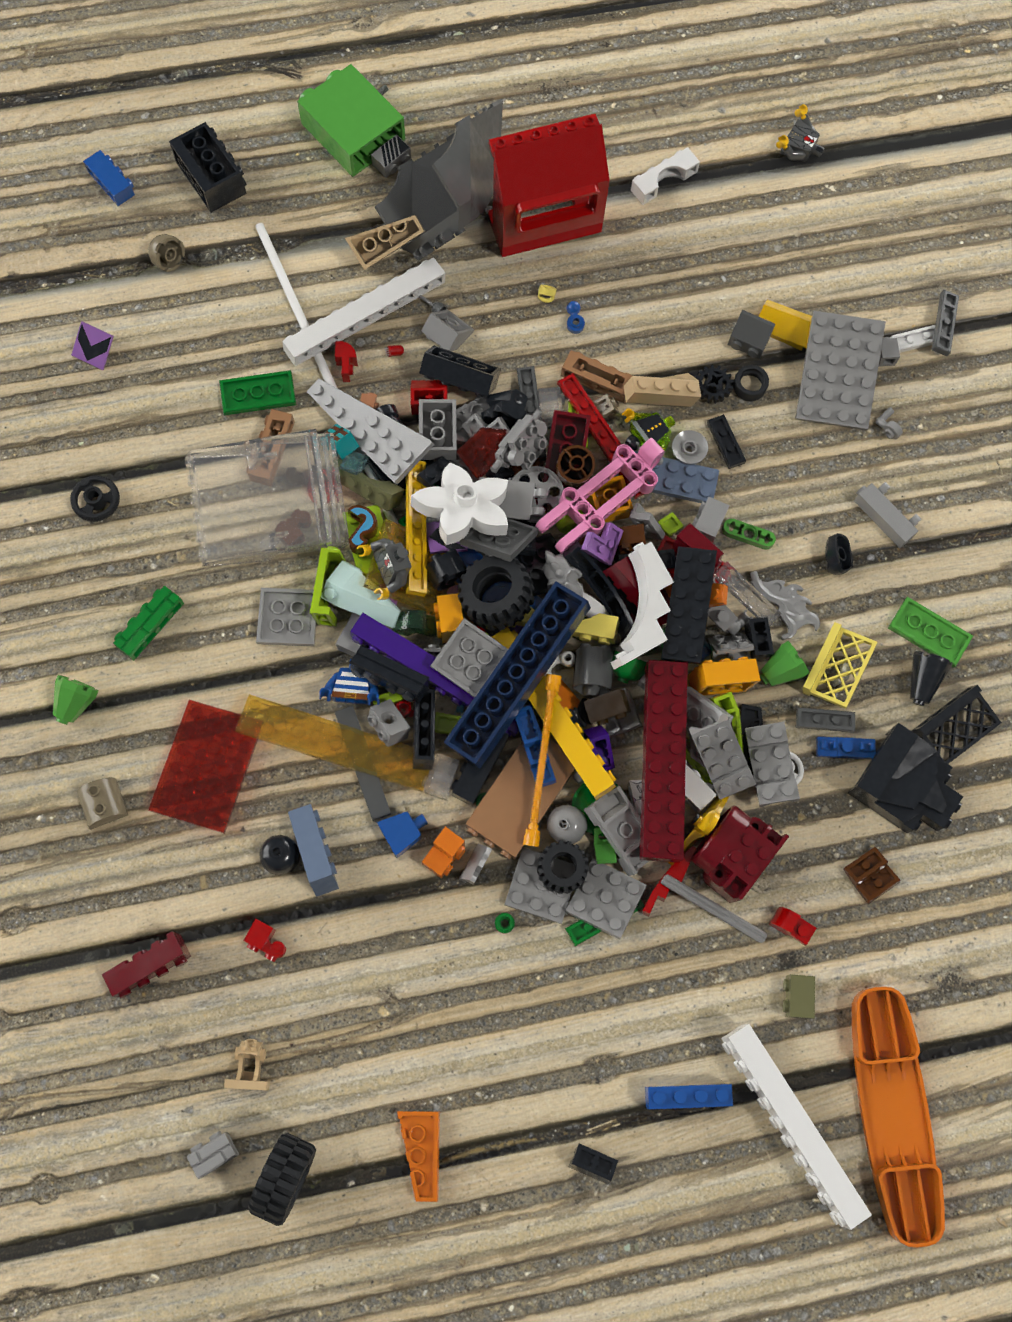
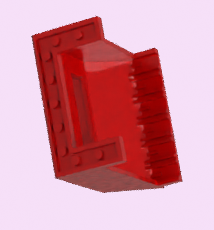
M596 113L489 139L488 144L494 159L493 209L488 210L487 215L502 257L602 232L610 179L602 124H599ZM570 200L573 202L572 206L521 218L523 212Z

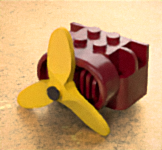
M717 796L702 816L698 813L692 819L691 823L694 825V828L684 841V853L700 838L705 836L696 848L691 861L704 871L703 880L711 889L729 903L741 901L789 838V835L784 834L781 836L772 829L773 826L770 823L766 824L757 817L751 818L735 805L731 806L720 817L729 796L723 799H719Z

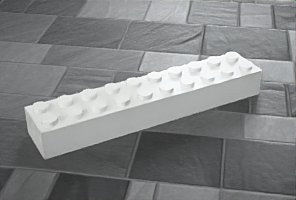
M750 1024L740 1025L722 1037L724 1050L728 1055L732 1054L735 1059L733 1063L739 1073H744L747 1078L745 1083L752 1092L755 1091L758 1095L757 1102L763 1110L766 1109L770 1114L769 1121L775 1129L779 1128L782 1133L781 1140L787 1148L791 1147L794 1152L793 1158L799 1167L803 1166L805 1169L807 1181L811 1186L815 1185L819 1191L817 1196L822 1204H827L831 1210L829 1215L834 1223L852 1230L872 1216Z

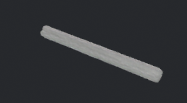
M665 875L663 877L662 885L759 943L765 941L767 933L672 876Z

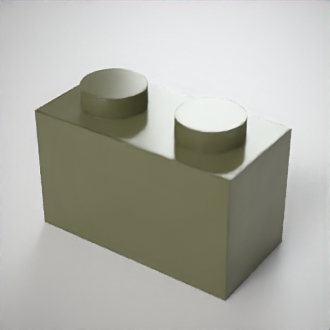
M787 975L783 981V991H786V1000H783V1012L786 1013V1017L815 1019V976Z

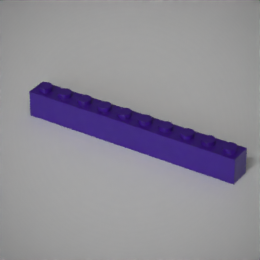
M365 613L361 614L350 631L351 639L359 645L363 643L369 647L368 649L428 676L430 685L435 688L436 693L441 696H449L451 702L457 706L462 704L466 708L469 707L474 697L430 667L436 657ZM515 719L505 732L509 734V737L511 735L515 737L518 732Z

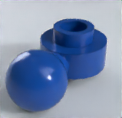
M571 301L566 307L567 312L571 315L567 320V329L573 334H578L583 331L585 321L582 316L578 315L581 309L580 304L576 301ZM578 321L579 324L575 325L573 324V322Z

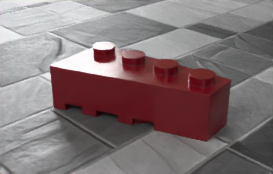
M629 556L604 570L603 573L614 581L613 584L617 589H621L628 596L626 599L630 603H634L638 607L639 590L633 564ZM663 588L660 592L669 607L670 597ZM668 613L657 618L660 626L667 623Z
M172 931L166 935L167 940H157L152 943L149 951L143 950L134 954L131 962L125 960L103 973L102 976L112 997H120L122 999L130 995L132 989L148 985L150 979L156 976L160 978L168 974V969L173 966L177 968L186 964L191 954L182 936Z

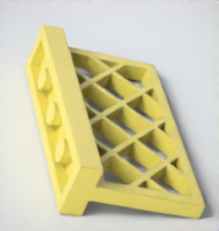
M834 622L803 686V694L816 696L846 709L875 650L877 641L844 629L841 624ZM843 634L851 637L853 643L843 646L841 642ZM866 643L871 645L869 651L861 653L858 645ZM855 646L858 654L848 657L845 649ZM842 650L845 659L835 662L833 654ZM860 658L862 666L853 669L850 661ZM847 662L850 671L840 673L837 665ZM834 667L838 675L827 678L826 669ZM852 674L855 679L854 683L845 685L842 677ZM840 679L843 687L833 690L830 681ZM827 683L830 690L826 693L816 691L818 685ZM844 690L847 695L845 702L836 699L835 693Z

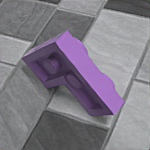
M606 522L601 537L594 532H587L581 550L605 565H612L623 530L613 523Z

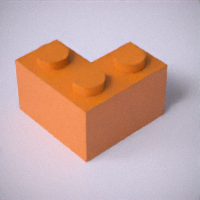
M445 826L433 842L434 846L422 860V865L440 878L444 875L447 877L454 868L452 866L453 862L456 859L460 860L466 852L465 840Z

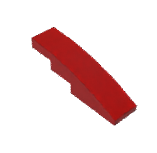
M692 846L685 852L684 860L680 863L675 862L663 877L670 875L682 882L696 847ZM663 877L652 891L641 914L649 917L656 899L662 902L665 901L670 889L661 884Z

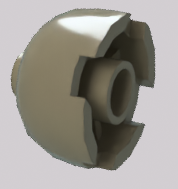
M162 234L153 238L148 248V255L151 262L157 268L171 272L180 266L178 263L181 257L185 256V248L183 242L177 237Z

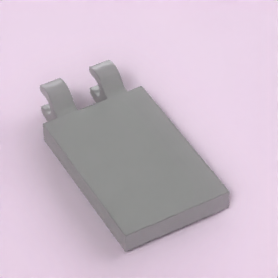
M508 480L506 497L499 507L509 519L531 522V516H545L544 508L533 507L534 498L547 499V489H535V483Z

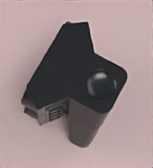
M517 389L490 394L486 397V402L490 408L481 412L483 421L489 425L496 418L502 417L511 430L519 419L522 420L527 414L525 407L528 397Z

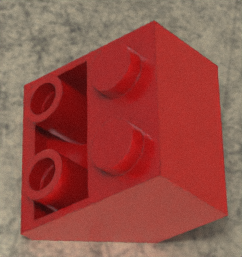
M412 380L410 402L412 415H419V399H448V386L442 384L440 380Z

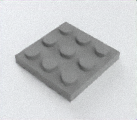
M261 588L256 643L262 645L315 647L316 621L310 614L314 590Z
M464 618L430 667L475 698L508 649Z
M522 848L504 906L562 924L571 893L558 894L555 891L554 893L551 892L548 887L545 888L543 882L539 880V874L537 873L538 860L541 853ZM555 858L551 863V870L555 876L566 879L573 875L575 866L572 863Z
M592 859L589 864L588 875L583 884L575 891L566 909V913L620 940L647 885L605 864H597V861Z

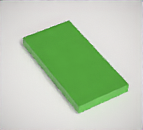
M909 597L905 598L888 627L891 631L926 652L950 660L953 668L956 667L973 638V635Z

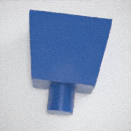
M408 811L377 822L396 858L400 857L422 838L418 829L428 824L423 814L412 819Z

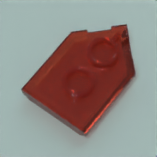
M481 427L457 450L458 455L477 480H479V477H483L495 463V453L499 449L498 445L506 436L507 429Z

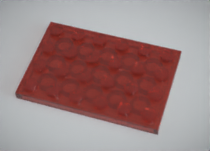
M189 700L148 811L225 834L264 722Z

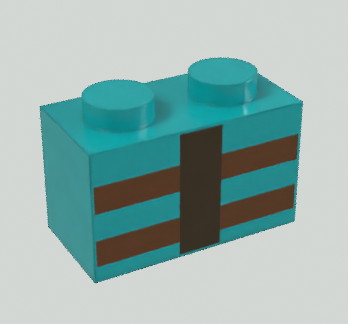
M335 424L319 436L322 441V448L326 452H330L332 456H337L340 459H344L360 447L351 431L338 424Z

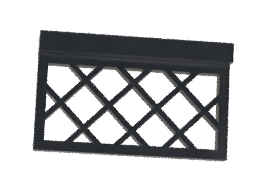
M977 684L965 689L915 727L912 732L933 748L936 747V754L940 756L941 748L949 749V757L945 760L949 764L1002 722L980 694L982 690ZM976 698L981 704L980 711L972 710V701ZM959 711L967 712L966 722L957 720ZM971 713L980 714L979 724L970 723ZM984 715L990 716L994 723L990 726L983 725ZM945 722H952L951 733L943 732V724ZM957 724L965 725L964 735L956 734ZM970 726L978 727L976 737L969 736ZM930 733L938 734L937 744L931 743L927 738ZM942 734L951 736L950 746L941 745ZM955 737L964 738L963 747H954Z

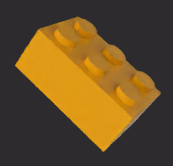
M741 657L733 661L730 658L719 660V662L705 660L688 674L690 687L703 696L724 694L731 691L732 693L746 692L761 681L756 659H748V657Z

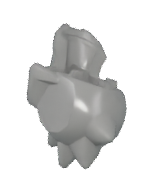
M545 551L546 562L542 568L548 579V591L557 581L583 597V586L577 581L582 576L581 571L572 567L562 554L555 555L550 551Z

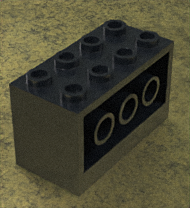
M206 122L169 141L176 164L210 213L247 194L245 189L247 184L242 177L244 175L242 168L239 165L236 166L232 154L226 152L223 141L217 139L213 127L210 128Z

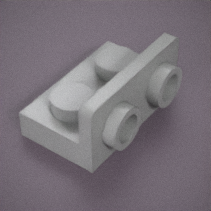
M635 503L629 517L633 524L644 525L645 538L663 540L665 532L654 516L646 512L640 503Z

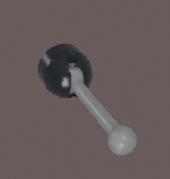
M632 434L626 439L625 445H628L633 451L641 448L640 440ZM661 458L660 462L658 463V465L663 464V459H662V458Z

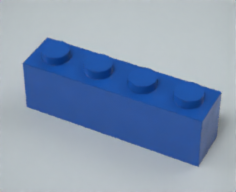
M732 1084L645 1087L646 1109L733 1106Z

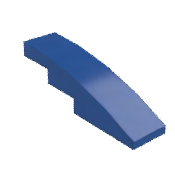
M529 705L522 707L515 717V721L536 782L542 733L533 708ZM548 753L545 761V774H543V787L556 783Z

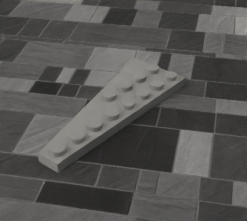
M319 378L307 390V393L338 425L351 431L360 448L397 485L435 445L428 438Z

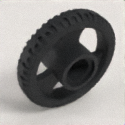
M99 475L89 476L80 480L74 486L70 495L71 507L80 518L90 522L107 519L116 511L120 502L117 486L110 479ZM93 483L105 484L111 490L108 493H102L100 488L93 486ZM81 491H84L83 498L87 503L83 508H79L78 496ZM99 496L97 500L92 501L94 497ZM107 502L111 503L110 506L103 512L93 514V510H102L106 506Z

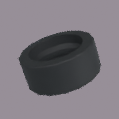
M757 365L744 366L739 369L733 383L734 391L739 398L745 401L759 400L764 396L769 386V377L765 370ZM750 375L758 378L761 382V388L757 391L745 389L741 385L742 377Z

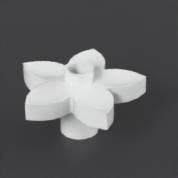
M449 463L442 473L441 487H427L412 494L411 506L425 516L440 518L439 533L445 545L460 542L468 534L471 527L486 535H507V516L499 505L502 504L506 497L508 480L484 478L474 483L467 471L460 466Z

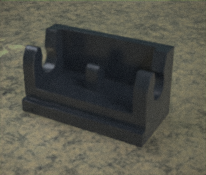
M579 1143L575 1148L574 1156L568 1167L608 1184L612 1181L618 1160Z

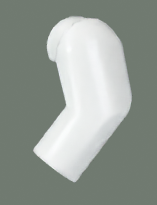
M847 662L839 665L840 673L850 671ZM850 675L842 677L844 682L849 679ZM840 679L830 681L834 687L841 684Z

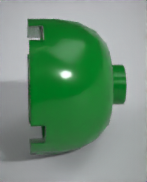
M614 650L612 661L617 659L615 655L620 653L619 651ZM635 658L613 669V673L618 676V681L626 684L629 681H638L645 674L647 662Z

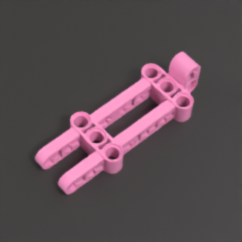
M653 438L648 439L641 446L637 454L628 445H619L609 465L576 490L573 487L565 488L560 496L559 505L542 517L535 527L541 533H544L568 514L577 526L556 543L555 548L560 554H563V552L582 539L587 532H594L599 536L605 525L604 520L639 491L643 494H649L653 491L658 482V476L652 469L660 462L665 451ZM621 472L631 483L595 510L586 499ZM565 497H570L572 501L567 500ZM578 510L583 511L585 514L579 513ZM591 524L597 525L598 528H594Z

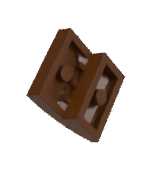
M876 847L843 869L868 905L901 881L887 865L888 861Z

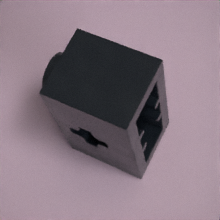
M768 617L749 619L744 628L747 638L754 645V650H751V659H756V662L767 661L774 655Z

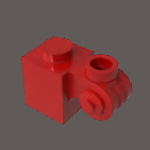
M255 919L243 940L248 943L246 947L256 953L260 949L266 953L264 957L273 962L283 957L286 953V946L282 942L275 941L271 943V938L276 930Z

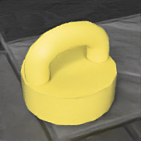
M542 284L539 286L538 298L542 302L550 303L554 300L557 289L553 286ZM542 294L550 296V298H544Z

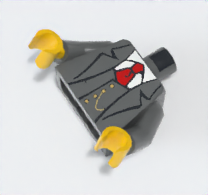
M805 104L800 105L799 109H796L794 113L796 117H801V119L796 121L788 136H780L778 138L779 141L776 143L777 148H782L780 154L787 156L791 161L800 160L805 162L811 154L821 157L825 149L817 144L820 134L812 125L808 115H805L808 112Z
M384 538L372 542L370 545L365 544L357 547V549H364V554L359 555L360 557L369 556L372 551L374 552V558L387 587L375 589L374 594L381 593L377 600L388 599L390 592L394 593L407 583L411 563L407 556L408 551L401 542L395 544L393 540Z

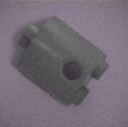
M582 643L580 648L576 650L577 658L574 667L573 689L585 698L592 699L611 692L613 669L610 662H612L614 653L609 645L591 647L590 644Z

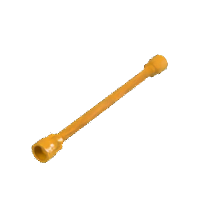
M546 674L545 690L547 691L548 701H546L543 736L540 744L541 751L539 752L540 759H538L533 810L531 812L530 824L525 831L523 845L539 847L540 831H538L539 825L537 820L541 804L540 797L542 794L541 789H543V774H545L546 751H548L547 746L550 736L553 703L561 685L562 676Z

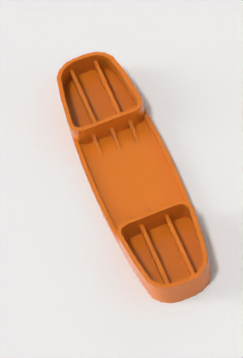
M892 987L865 989L860 991L852 1001V1039L860 1112L873 1179L889 1234L894 1240L908 1247H927L936 1244L943 1236L945 1231V1206L942 1173L936 1165L929 1108L918 1060L920 1047L905 997Z

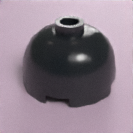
M275 835L266 839L261 845L259 852L263 868L269 873L278 876L292 872L300 859L299 848L296 842L284 835Z

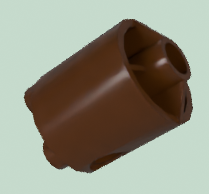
M571 445L565 448L559 455L555 467L556 475L565 486L580 487L593 475L595 458L586 447ZM578 463L580 464L579 467L573 468V467L576 466Z

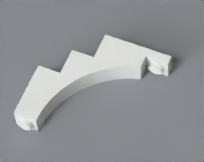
M642 542L634 546V551L628 555L637 577L639 603L635 622L625 640L620 644L623 651L615 655L616 660L610 662L613 669L628 663L668 640L657 618L671 611L660 590L674 583L652 542L646 545Z

